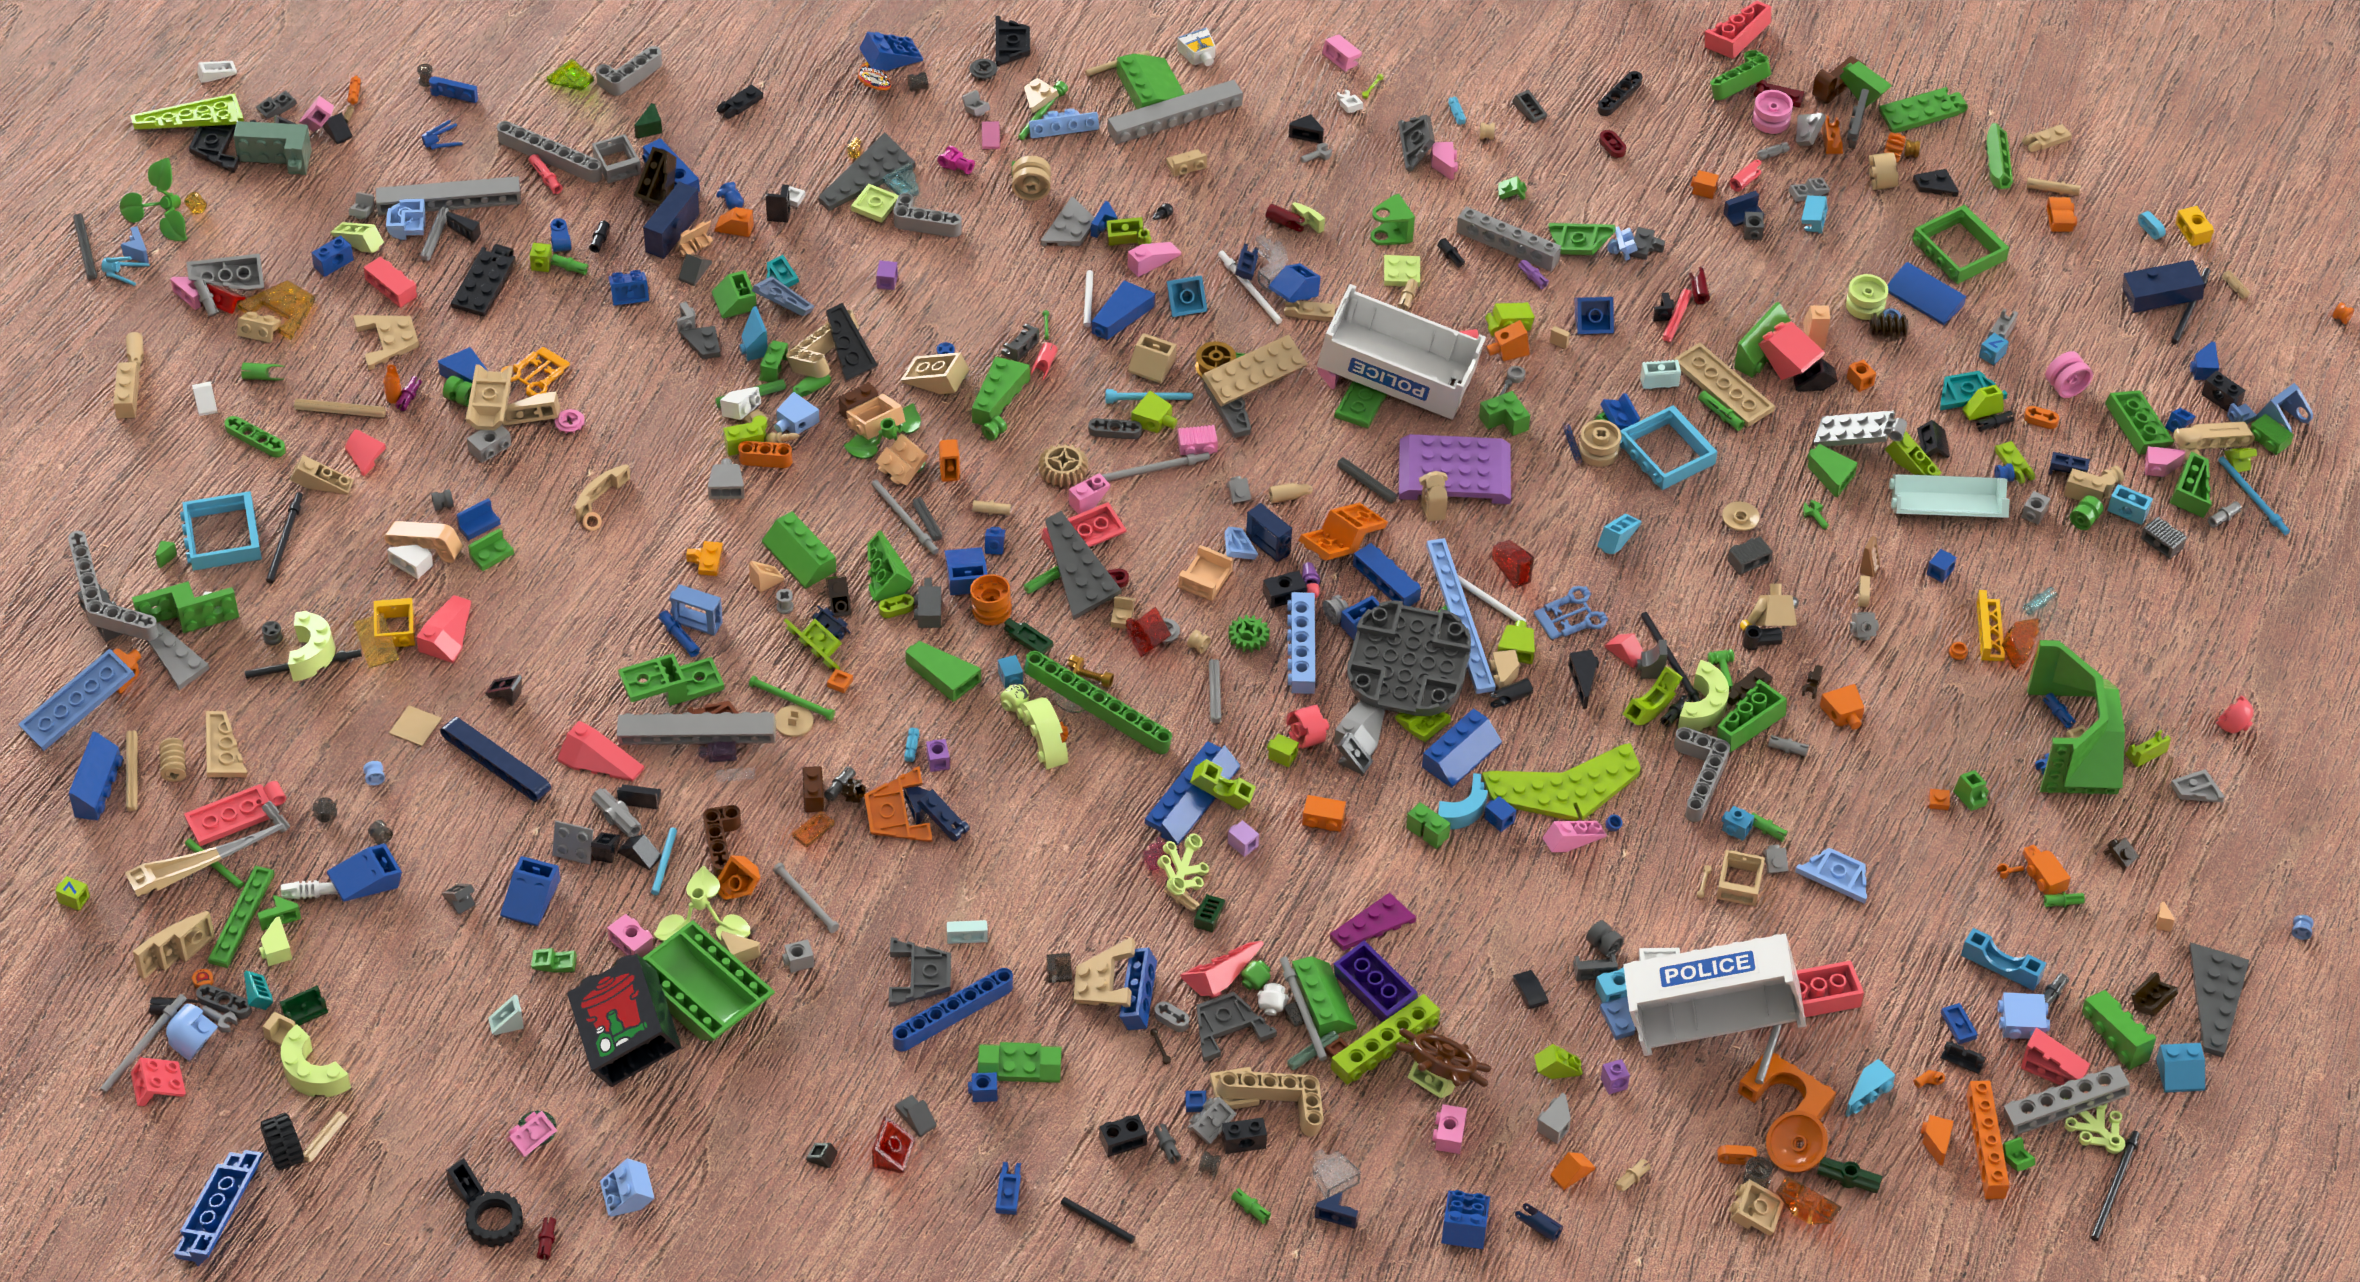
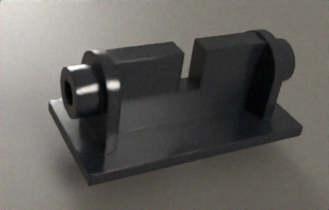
M1953 1041L1946 1042L1940 1057L1979 1074L1986 1060L1982 1053L1979 1054L1969 1049L1966 1050L1964 1047L1953 1043Z

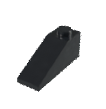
M1592 650L1572 652L1569 655L1568 666L1583 709H1587L1596 675V668H1599L1598 658L1594 657Z

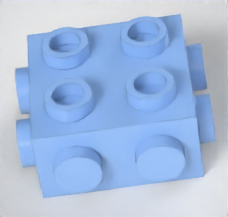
M2003 992L2002 1000H1998L1997 1006L1998 1013H2001L1999 1029L2003 1031V1038L2030 1039L2036 1027L2044 1033L2049 1032L2050 1020L2046 1019L2048 1003H2045L2044 994Z

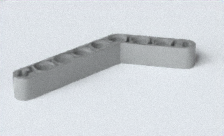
M82 531L72 532L68 536L89 623L147 641L156 639L159 632L154 616L102 602L86 535Z

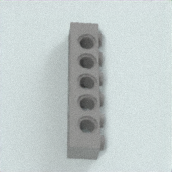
M1467 206L1458 216L1457 233L1522 260H1527L1529 263L1548 271H1552L1559 262L1561 245Z
M2120 1065L2110 1066L2095 1074H2087L2081 1079L2070 1080L2064 1085L2050 1087L2038 1094H2031L2022 1100L2011 1101L2004 1106V1117L2013 1135L2016 1136L2130 1095V1084Z

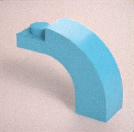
M1473 773L1472 792L1465 800L1460 802L1439 801L1438 815L1451 823L1450 830L1469 826L1483 814L1488 790H1484L1481 774Z

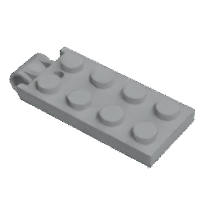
M1894 411L1823 416L1813 443L1815 447L1818 444L1828 447L1886 442L1888 436L1893 441H1901L1907 427V422L1902 418L1894 419Z

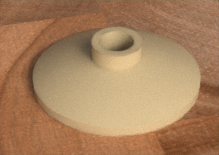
M1738 501L1732 502L1724 508L1722 518L1728 527L1737 531H1748L1757 526L1760 515L1753 505Z

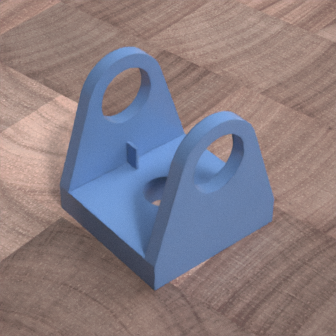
M2293 383L2271 399L2256 417V419H2259L2262 415L2267 414L2278 423L2283 424L2292 433L2291 426L2280 407L2303 423H2308L2313 419V412L2299 387ZM2299 407L2306 410L2308 418H2304L2299 413Z

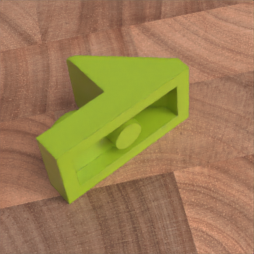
M2255 448L2224 450L2228 462L2237 472L2251 470V457L2257 456Z

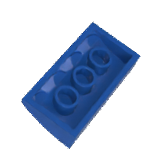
M1906 262L1887 285L1889 294L1942 325H1945L1965 304V295L1909 262Z

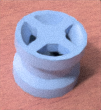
M370 761L364 765L363 770L367 784L375 786L384 782L385 775L381 762Z

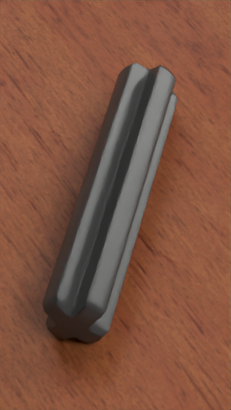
M921 497L914 498L913 505L934 541L941 540L943 538L942 532Z

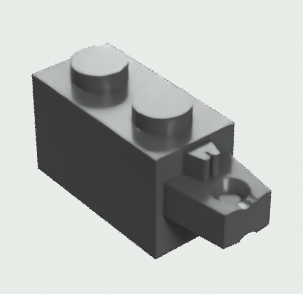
M924 578V586H918V594L914 595V605H918V609H914V620H918V628H941V586H932V578Z

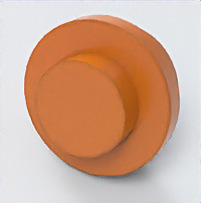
M1955 642L1949 648V655L1956 660L1965 659L1968 655L1967 646L1962 642Z

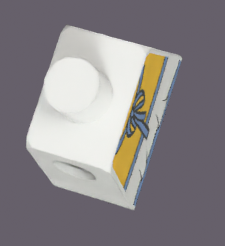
M1207 27L1178 37L1177 50L1192 65L1204 63L1205 66H1210L1213 64L1215 44Z

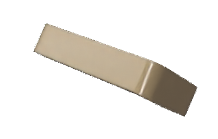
M847 310L858 329L859 325L856 321L853 311ZM827 322L786 354L794 373L815 378H822L830 373V368L824 356L835 347L829 323Z
M1225 1071L1220 1076L1216 1088L1219 1096L1235 1099L1298 1102L1301 1131L1310 1137L1318 1134L1323 1122L1320 1084L1316 1077L1300 1074Z

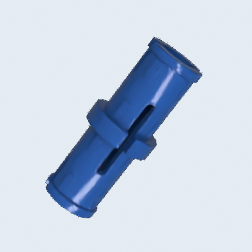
M2053 693L2047 694L2043 701L2052 710L2053 716H2057L2065 728L2072 727L2071 721L2075 723L2076 720L2069 714L2067 707L2061 704Z

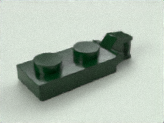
M1010 618L1004 622V630L1009 633L1008 635L1030 651H1038L1044 655L1053 647L1051 639L1027 623L1018 624Z

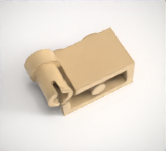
M2072 468L2064 496L2081 501L2085 496L2090 495L2102 502L2103 496L2105 499L2111 496V490L2115 486L2116 479L2111 474H2104L2102 477Z

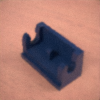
M2053 452L2048 475H2052L2053 470L2071 473L2072 468L2087 473L2090 459Z

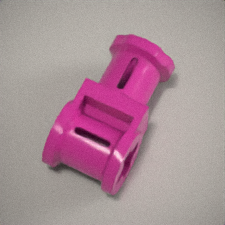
M948 146L945 150L946 152L937 158L939 165L943 168H949L953 171L958 168L968 175L975 166L974 160L964 158L963 153L954 146Z

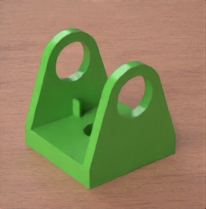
M1400 194L1391 196L1373 209V218L1383 223L1371 232L1370 238L1373 243L1377 245H1396L1413 242L1415 216ZM1380 210H1386L1390 215L1382 218L1376 213ZM1377 233H1385L1388 236V238L1385 240H1378L1375 238L1374 235Z

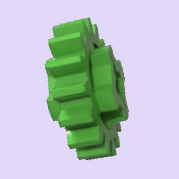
M1245 615V619L1239 616L1238 621L1233 620L1232 625L1229 626L1228 639H1231V645L1236 644V649L1243 648V652L1246 649L1253 652L1254 648L1259 651L1260 645L1265 647L1266 642H1269L1270 628H1267V622L1262 623V618L1256 620L1255 615L1252 618H1248V615Z

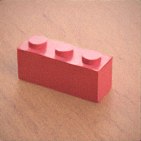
M381 256L364 267L365 280L401 308L417 297L415 282L405 277L402 271L394 268L389 261L384 260Z

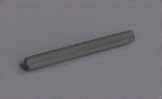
M81 213L74 214L73 219L87 279H96L97 274L83 215Z

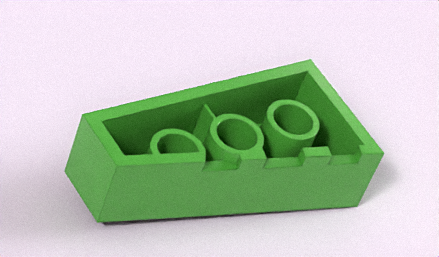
M2106 990L2085 999L2082 1008L2084 1017L2090 1020L2096 1032L2102 1035L2108 1047L2114 1050L2122 1064H2125L2131 1070L2150 1060L2157 1038L2153 1033L2147 1034L2145 1032L2146 1027L2142 1023L2137 1024L2134 1022L2133 1015L2129 1011L2124 1012L2121 1004Z

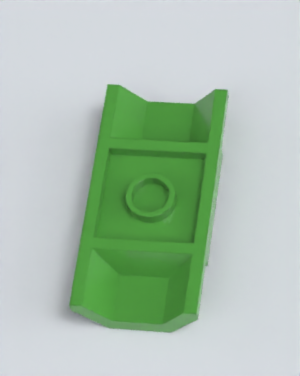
M1013 1042L979 1044L978 1073L997 1072V1081L1060 1083L1062 1046H1041V1043Z

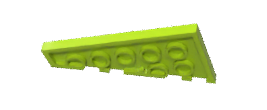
M235 93L130 115L134 130L233 125L237 121L244 122Z

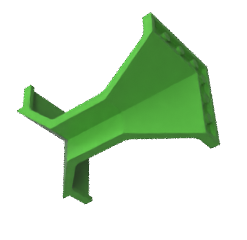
M2040 640L2027 687L2028 695H2047L2053 693L2054 696L2096 697L2099 718L2078 738L2052 737V746L2040 786V792L2118 794L2120 788H2123L2125 742L2119 689L2108 679H2103L2101 674L2060 641Z

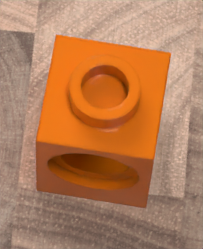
M1863 359L1849 365L1846 378L1861 392L1874 386L1876 372Z

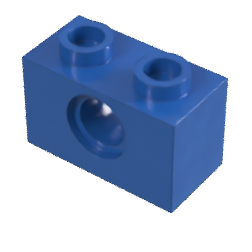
M341 235L311 252L314 268L324 277L354 260L351 244Z

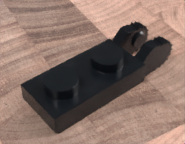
M751 84L726 102L723 101L719 104L717 112L720 114L725 112L724 117L731 119V117L739 115L763 99V92Z

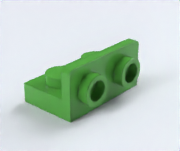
M500 528L468 546L471 560L482 571L514 554V549L503 538Z

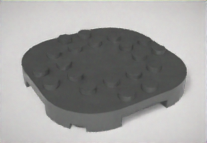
M1403 601L1379 603V606L1372 610L1368 609L1358 622L1353 648L1347 664L1349 686L1359 700L1376 708L1416 716H1432L1449 709L1461 694L1471 653L1469 630L1457 615L1444 609H1440V612L1405 606Z

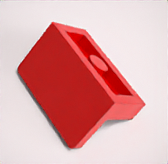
M206 283L210 293L214 296L213 300L218 309L233 314L237 301H245V296L222 286Z

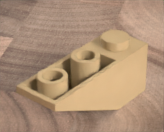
M302 455L294 468L290 481L308 489L348 495L354 479Z

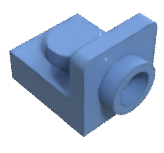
M2232 403L2230 404L2227 417L2231 422H2246L2248 424L2255 421L2257 415L2246 403L2238 407Z

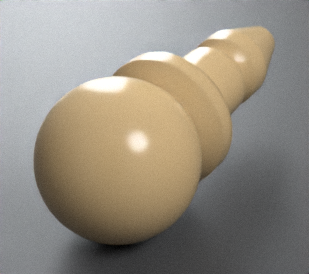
M769 433L765 440L772 443H784L785 441L798 438L799 434Z

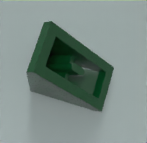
M651 103L634 124L636 138L662 133L661 118L655 104Z

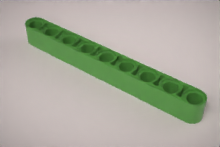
M1030 651L1026 655L1024 671L1027 675L1158 754H1166L1169 751L1172 733L1168 729L1042 653Z

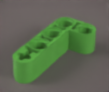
M1757 50L1745 52L1744 64L1711 80L1713 98L1715 100H1723L1770 76L1771 68L1768 57Z

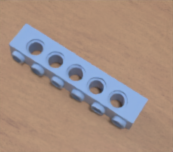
M1292 592L1291 600L1287 601V611H1291V615L1287 617V626H1291L1287 633V641H1291V644H1288L1287 655L1291 656V659H1288V670H1291V674H1288V685H1291V693L1315 694V593Z

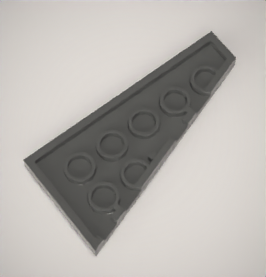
M1062 511L1045 519L1073 620L1122 594L1121 588Z

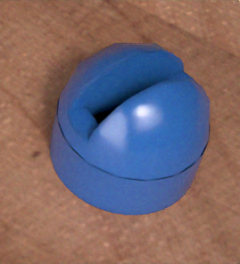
M1613 814L1607 818L1605 826L1609 831L1615 832L1621 828L1623 822L1618 815Z

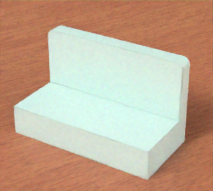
M986 920L947 922V944L988 942Z

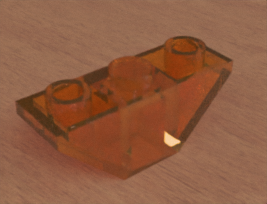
M2039 618L2015 622L2004 637L2002 647L2012 668L2015 670L2020 664L2024 665L2029 658L2027 652L2032 649L2035 643L2032 640L2040 631L2038 625L2041 620Z
M1789 1176L1785 1178L1777 1189V1194L1789 1211L1810 1225L1831 1224L1842 1209V1206Z

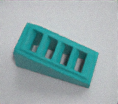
M246 970L244 978L248 1005L266 1010L273 1003V998L264 975Z

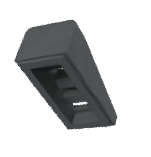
M1529 89L1514 96L1512 103L1532 123L1548 117Z

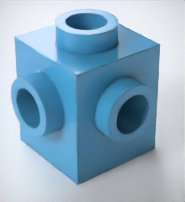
M1733 806L1722 817V831L1743 841L1752 829L1754 815L1746 812L1744 809Z

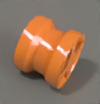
M2340 302L2334 310L2332 318L2339 319L2343 324H2347L2354 313V308H2348L2343 302Z

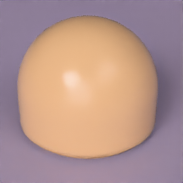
M595 512L587 513L582 520L584 528L589 531L599 529L602 523L601 517ZM594 518L597 520V525L590 527L587 524V520Z

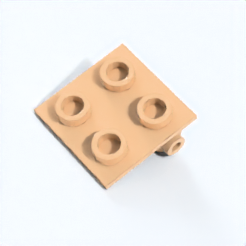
M711 220L706 223L701 222L695 229L691 231L688 229L681 233L675 252L679 251L680 256L684 257L686 254H694L698 250L711 245V242H713L712 237L706 235Z

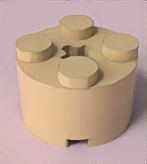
M1895 154L1868 155L1869 165L1871 166V168H1868L1869 178H1873L1871 180L1872 190L1897 187L1898 172H1896Z

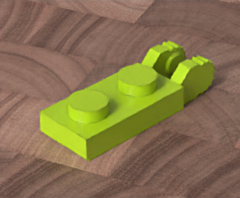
M2012 441L1995 446V452L2003 464L2011 463L2013 465L2015 479L2020 484L2025 483L2024 474L2030 481L2035 480V472Z

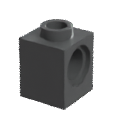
M1745 212L1743 221L1744 239L1762 240L1764 231L1763 212Z

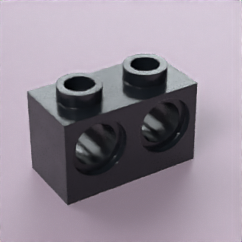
M1139 1114L1126 1116L1114 1122H1106L1099 1126V1139L1107 1156L1110 1157L1146 1146L1147 1132Z

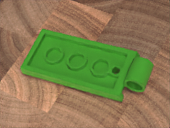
M1944 87L1879 106V112L1890 131L1898 133L1958 116L1968 109V105L1960 92L1948 95V88Z

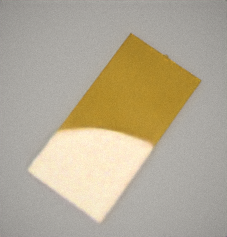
M383 613L377 615V634L390 633ZM374 616L353 622L369 668L399 660L391 635L374 637Z

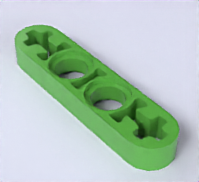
M237 416L226 418L224 422L225 430L230 435L272 457H281L285 454V443L281 439ZM245 431H252L250 435L243 434ZM261 438L267 439V441L263 443L258 442V440Z

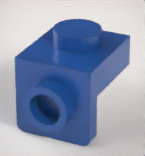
M991 527L986 530L984 550L986 554H1003L1005 530H1002L1000 527Z

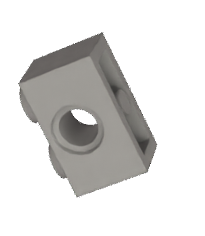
M502 425L496 430H479L467 438L468 451L481 463L491 459L512 445L510 432Z

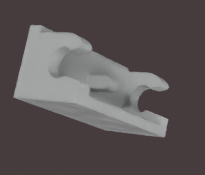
M2003 309L1985 340L1993 333L2007 340L2015 327L2018 312L2013 311L2011 317H2008L2005 314L2006 309Z

